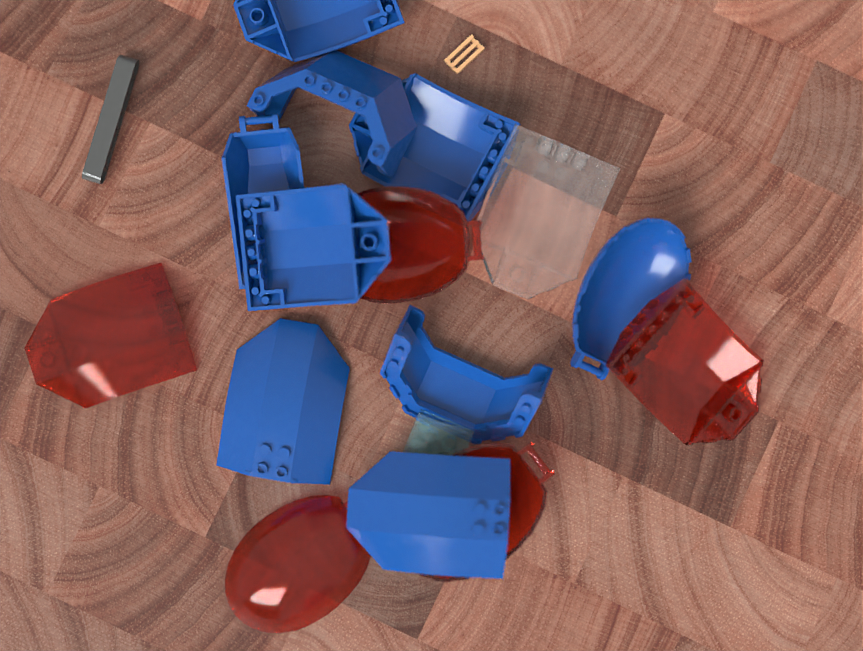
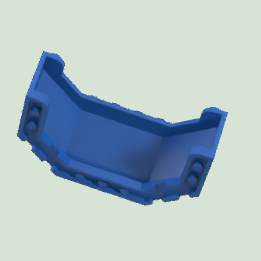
M337 50L288 67L255 88L247 107L256 116L278 113L280 121L296 88H301L364 116L373 139L368 150V158L373 164L377 165V169L382 175L390 179L393 178L417 130L401 78Z
M409 305L394 335L380 371L383 379L386 378L389 382V389L396 399L399 398L402 403L401 408L412 417L473 444H481L485 440H491L492 442L505 440L509 436H515V438L523 437L542 401L553 368L544 364H535L528 374L502 377L435 347L422 326L425 320L424 312Z

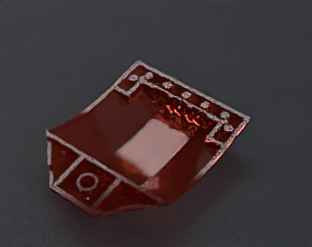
M162 263L121 274L50 300L25 346L36 385L85 409L197 371L188 337Z
M685 278L645 305L620 333L605 365L635 398L686 446L701 442L704 444L714 443L719 440L732 441L759 413L758 393H761L762 385L760 370L763 367L764 360L723 322Z

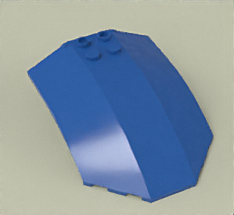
M235 0L233 4L246 41L293 62L350 46L405 23L398 0Z
M417 73L411 74L409 78L401 81L417 125V130L392 179L382 175L378 171L377 165L373 164L368 158V150L373 139L366 118L357 113L353 116L349 129L352 133L355 151L361 165V173L390 190L467 226L489 200L509 162L521 124L472 103L430 82Z
M345 184L236 195L248 311L357 303L391 261L387 219Z
M280 318L237 349L225 405L216 466L252 477L288 483L330 485L350 367L345 363L332 342L329 341L319 324Z
M390 451L349 487L346 528L383 570L442 576L503 579L508 542L510 459Z

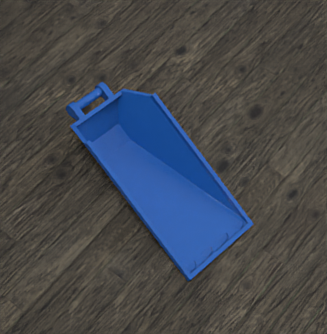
M278 113L247 118L239 116L240 132L230 133L222 155L239 289H245L236 195L304 188L300 148L289 127L280 128ZM273 123V128L247 131V125Z

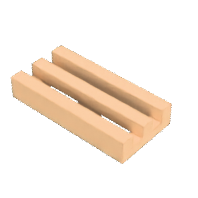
M471 34L444 62L458 75L485 48ZM470 42L473 43V44H472L469 48H467L454 62H452V63L450 62V61H451L457 54H459ZM475 47L478 48V49H477L465 62H463L458 68L455 67V66H456L467 54H469Z

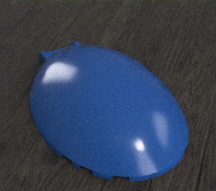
M659 218L637 220L618 231L598 251L582 279L575 299L572 330L576 351L570 362L572 367H580L596 375L598 379L604 380L611 368L621 371L630 366L635 367L645 359L644 356L651 349L655 350L658 347L657 342L661 337L667 335L682 309L687 295V291H685L687 280L691 279V274H689V263L692 262L690 248L686 246L684 240L686 237L674 224ZM588 356L600 362V367L598 368L583 361L584 357Z

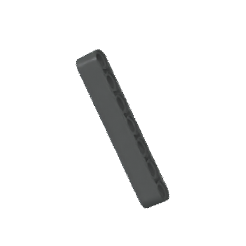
M119 55L116 60L82 173L84 180L103 184L106 178L139 69V60Z

